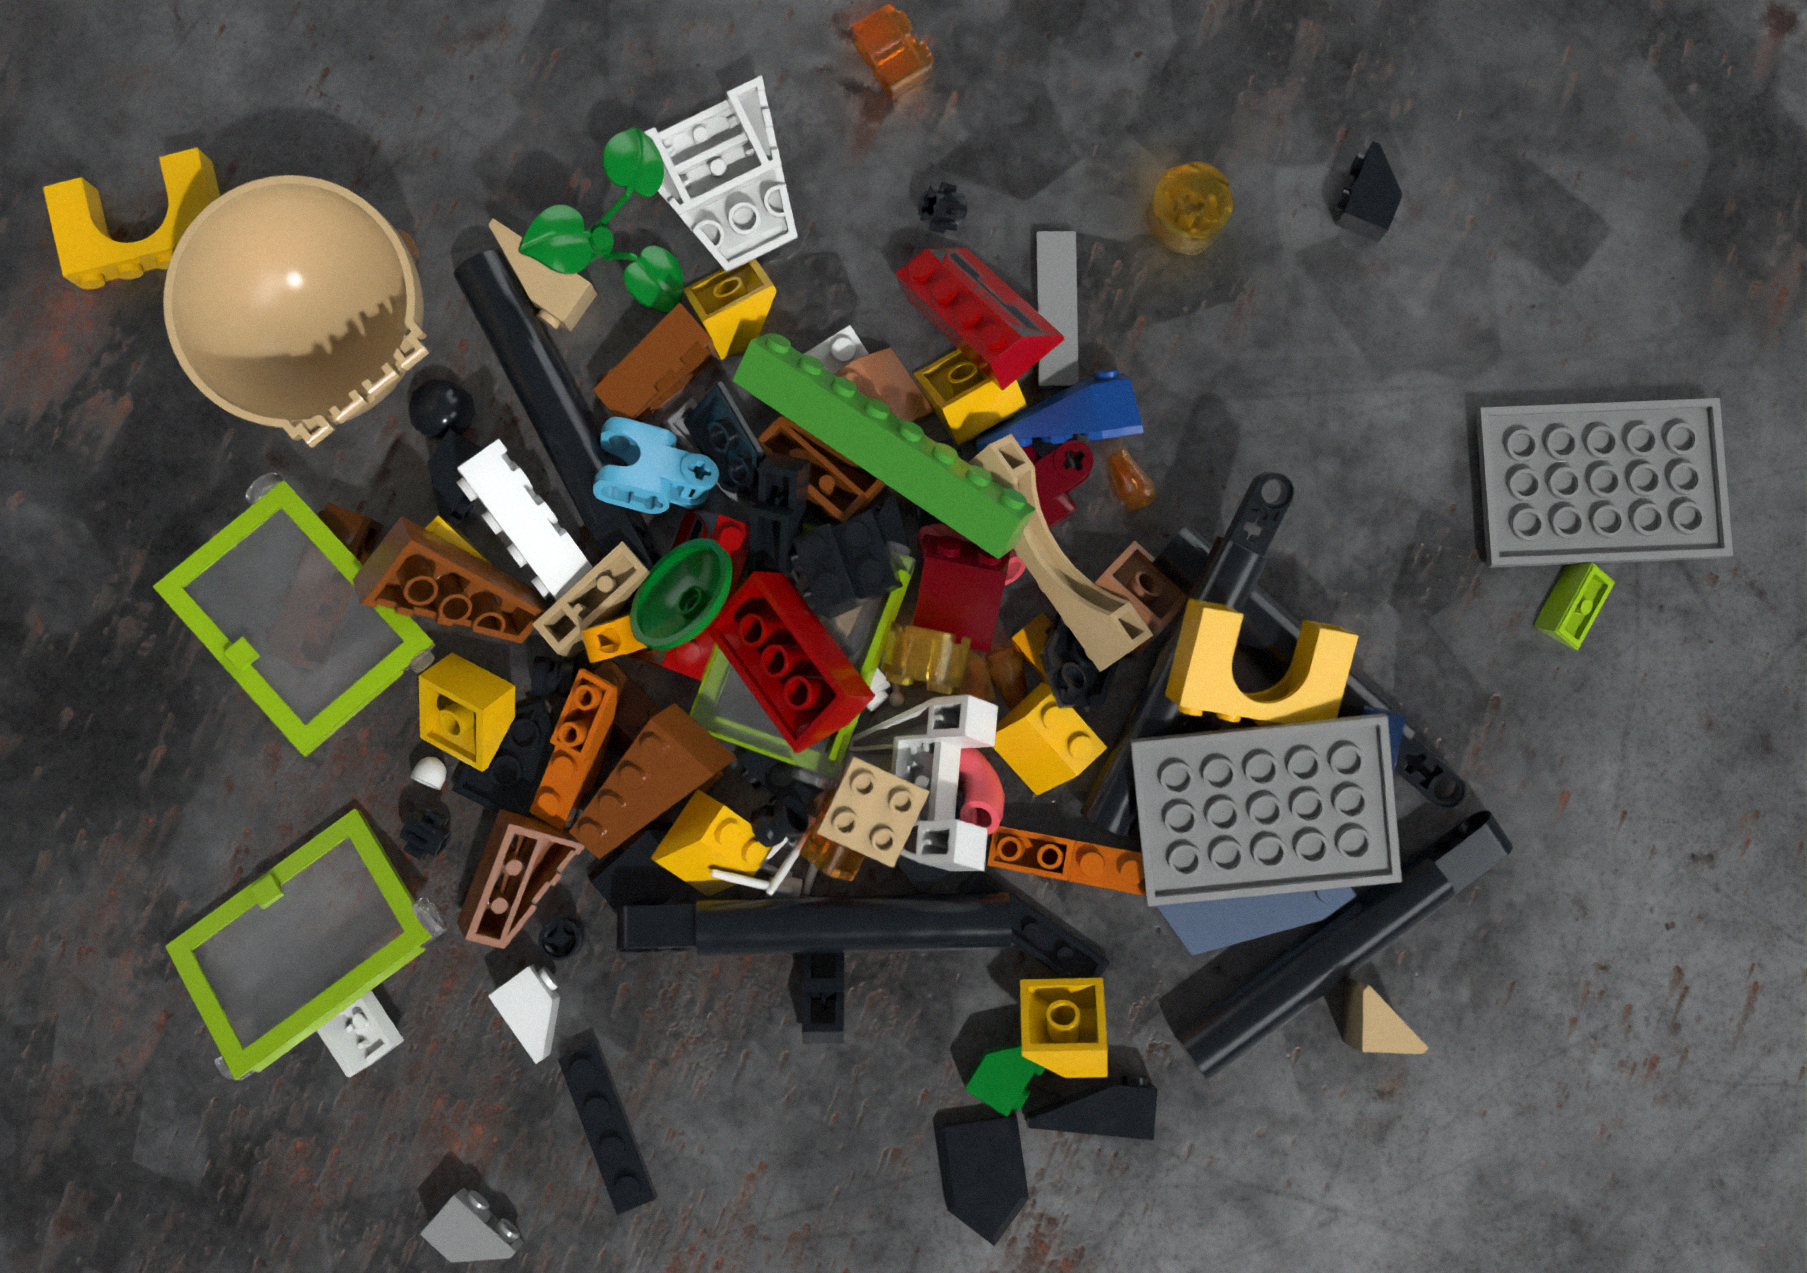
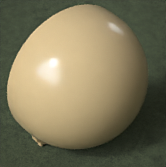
M283 175L262 178L240 185L217 198L198 214L184 232L172 255L164 286V317L174 354L189 379L206 397L227 412L263 426L284 429L293 440L299 441L302 438L311 448L335 430L334 425L343 424L366 413L379 404L395 389L406 372L430 353L421 342L427 337V334L422 329L424 321L422 286L414 259L407 245L396 229L379 211L360 196L335 183L307 176Z

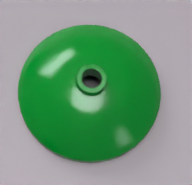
M700 538L687 541L665 554L652 567L634 597L631 607L630 624L636 639L648 648L667 650L688 643L700 635L714 621L727 600L732 582V562L728 552L717 542L711 539Z

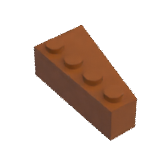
M402 516L353 578L361 605L372 608L380 605L395 610V613L409 617L417 614L433 618L436 623L450 627L454 623L470 627L476 633L521 644L535 628L532 624L545 613L535 589Z
M673 703L648 721L569 833L600 859L735 760L736 757L677 704Z

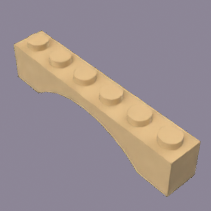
M1012 434L989 444L968 462L971 466L975 465L987 470L991 474L992 480L1003 487L1014 489L1023 494L1027 500L1026 502L1036 508L1017 541L1014 551L1035 578L1041 591L1046 594L1056 608L1064 624L1070 628L1084 648L1088 658L1093 661L1100 672L1153 636L1130 601L1112 595L1091 582L1061 551L1047 526L1040 507L1036 489L1035 466Z

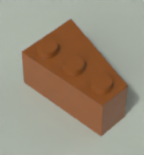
M679 302L615 368L607 370L597 380L598 385L593 391L614 417L627 418L643 423L720 358L711 337Z
M779 416L757 438L764 449V459L775 452L811 461L806 508L824 524L830 523L833 526H837L864 513L888 487L887 484L785 417Z

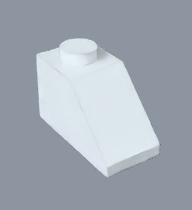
M537 963L528 966L488 996L535 1064L551 1054L560 995L555 990L559 987L556 978L547 967L540 968Z

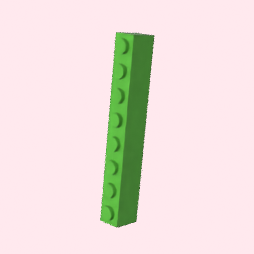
M768 333L750 340L732 380L734 383L997 559H1000L1015 547L1036 509L1026 502L1027 500L1023 494L998 484L992 480V476L987 470L979 466H971L959 458L958 453L952 447L943 443H936L924 435L923 429L917 424L903 421L892 414L890 408L882 401L870 399L859 392L857 386L852 381L843 377H836L824 369V365L820 360L810 355H803L791 347V342L785 337L775 333Z

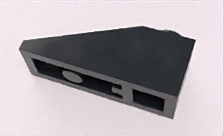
M1123 1074L1122 1081H1107L1027 1113L1026 1123L1028 1128L1154 1140L1158 1089L1153 1084L1147 1083L1148 1077Z

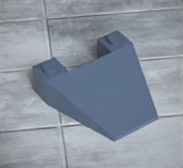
M1351 887L1157 905L1156 908L1189 954L1193 956L1324 920L1357 895Z

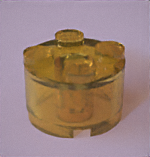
M1198 161L1178 167L1176 165L1168 169L1161 176L1150 200L1147 214L1148 229L1160 244L1177 253L1197 255L1217 241L1231 216L1234 206L1233 197L1228 187L1229 183L1224 174L1214 166ZM1188 205H1191L1195 209L1193 211H1189L1186 208Z
M890 622L881 665V671L887 673L885 681L906 686L913 684L914 679L928 682L926 690L950 695L953 693L954 687H962L972 638L963 637L962 643L959 644L955 643L956 634L913 625H906L905 631L901 632L899 631L901 623Z

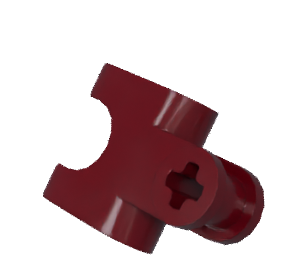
M1069 440L1062 443L1043 458L1040 457L1032 444L1022 448L1035 466L1039 503L1049 530L1063 522L1078 509L1068 493L1087 480L1094 464L1091 449L1085 443L1078 440ZM1067 456L1072 460L1078 457L1081 459L1079 471H1076L1073 467L1064 468Z

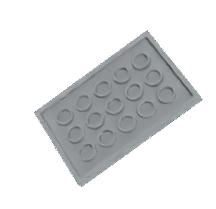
M1720 398L1480 407L1476 410L1487 568L1569 565L1586 562L1620 563L1721 559L1733 556Z
M1385 713L1130 739L1148 906L1402 882L1388 716Z

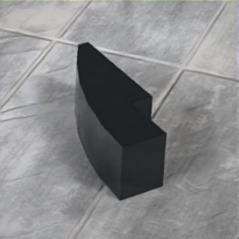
M773 452L760 462L758 501L751 506L748 578L754 571L784 573L790 581L793 570L790 554L796 551L793 539L801 536L809 486L810 460Z
M845 953L803 954V1044L845 1043Z

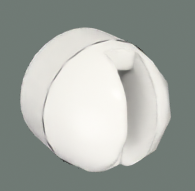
M426 757L417 763L410 777L428 787L441 790L447 771L444 763L438 758Z

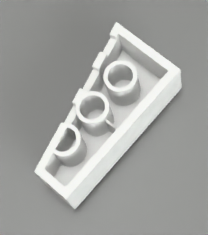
M497 439L457 468L462 478L456 483L471 502L478 498L487 509L481 516L496 535L501 531L505 533L512 543L506 549L520 567L526 564L530 566L537 576L531 582L542 597L547 600L552 596L557 602L593 567L568 532L560 527L556 516L540 495H536L532 489L533 486L529 482L530 480L522 469L509 459L505 453L508 450L500 439Z

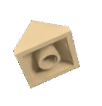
M1350 978L1344 983L1343 1043L1362 1052L1424 1054L1429 1049L1370 985Z

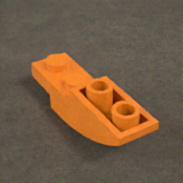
M584 668L578 671L550 740V743L555 745V749L529 810L531 814L561 831L570 828L584 793L593 790L607 751L616 711L617 686Z
M998 826L997 830L993 832L987 866L1146 896L1142 853Z

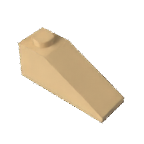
M493 218L488 225L530 300L539 311L536 316L555 330L560 325L571 332L597 296L592 284L577 273L571 275L555 272L535 259L519 253L518 249L522 237Z
M621 542L532 625L558 655L575 658L585 649L580 631L613 619L645 580L650 571L624 542Z

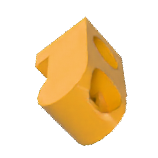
M631 612L580 631L590 663L622 654L626 655L647 647L639 642L632 632L630 624Z
M1041 612L1014 635L1009 642L1040 678L1050 686L1040 659V653L1048 636L1044 631L1052 623Z

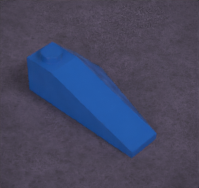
M1115 368L1094 372L1095 378L1084 379L1014 415L1012 418L981 432L978 437L973 439V444L977 452H979L989 444L1009 434L1013 435L1020 447H1026L1033 444L1032 438L1039 437L1041 442L1059 444L1065 443L1066 440L1073 437L1072 434L1078 433L1081 436H1088L1089 440L1143 433L1142 421L1131 379L1124 373L1119 374L1118 369Z

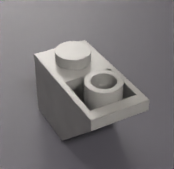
M464 1187L453 1195L420 1233L425 1240L451 1263L509 1259L524 1244L518 1237L520 1235L519 1230L505 1218L499 1220L488 1210L489 1204L482 1195L474 1190L468 1192Z

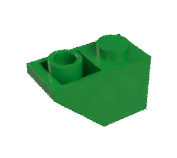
M1022 1041L984 1050L964 1082V1090L1008 1117L1012 1109L1018 1112L1027 1100L1031 1090L1026 1088L1033 1074L1035 1073L1040 1076L1046 1068L1022 1057Z

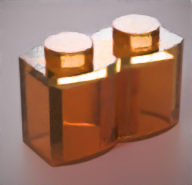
M888 3L850 27V39L864 62L872 70L885 94L891 101H894L931 78V64L934 63V58L928 46L924 42L918 43L910 32L913 31V27L906 13L903 10L897 12L894 6Z

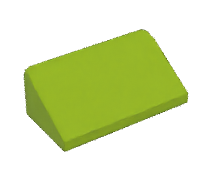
M1593 562L1566 565L1534 626L1544 634L1578 651L1615 581Z

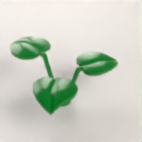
M632 127L613 136L606 143L602 152V167L608 179L616 186L626 187L624 193L604 216L596 221L595 225L584 230L583 218L576 209L567 205L551 206L542 211L530 223L522 237L518 252L535 259L555 272L571 275L580 272L587 264L601 257L607 262L613 259L629 260L632 263L623 270L622 279L630 295L642 305L654 311L668 314L679 302L682 304L683 275L676 258L669 251L658 246L645 247L641 250L638 257L632 252H613V234L606 228V224L631 197L633 191L642 197L648 198L660 189L663 182L664 166L658 148L643 131Z

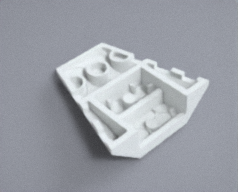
M762 75L726 92L727 100L659 133L655 127L644 132L655 143L663 161L664 178L658 192L726 272L797 238Z

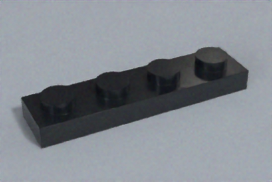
M599 1041L558 1058L616 1215L655 1200L657 1193Z

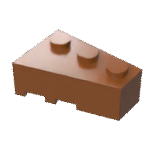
M502 809L499 810L457 920L465 940L501 949L507 947L537 909V902L551 885L555 886L562 877L560 873L575 854L579 856L585 848L569 833L570 829L561 831L547 822Z

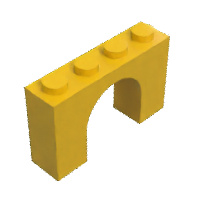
M198 147L159 157L168 195L167 214L156 232L143 240L132 243L117 242L111 238L107 229L99 190L82 177L44 186V195L63 277L80 288L97 289L103 287L106 281L117 278H139L143 276L145 271L156 268L168 270L172 255L188 226L210 203L220 197L212 161Z
M1188 599L1165 696L1178 705V711L1194 716H1202L1203 710L1216 712V717L1230 722H1240L1241 717L1254 719L1253 722L1260 726L1337 718L1359 635L1341 626L1303 619L1292 663L1284 677L1267 690L1256 693L1241 692L1233 679L1232 658L1243 614L1227 605Z

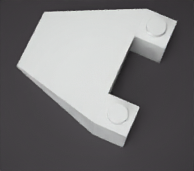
M971 695L935 697L852 736L835 780L832 779L830 804L841 783L839 779L846 765L849 766L853 756L930 791L900 855L916 862L948 871H984L988 829L955 820L961 749L995 747L998 706Z

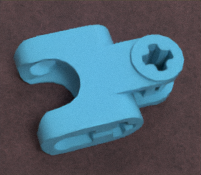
M615 416L608 419L602 425L601 446L606 452L620 457L628 466L608 464L602 467L594 477L593 493L597 499L606 503L649 514L665 512L669 508L670 503L688 509H695L701 507L706 502L709 489L718 480L719 470L715 462L709 457L677 449V438L671 431ZM696 466H699V468H698V470H697V472H696V474H695L693 471H694V469H695ZM693 489V490H694L693 495H692V496H689L691 490Z

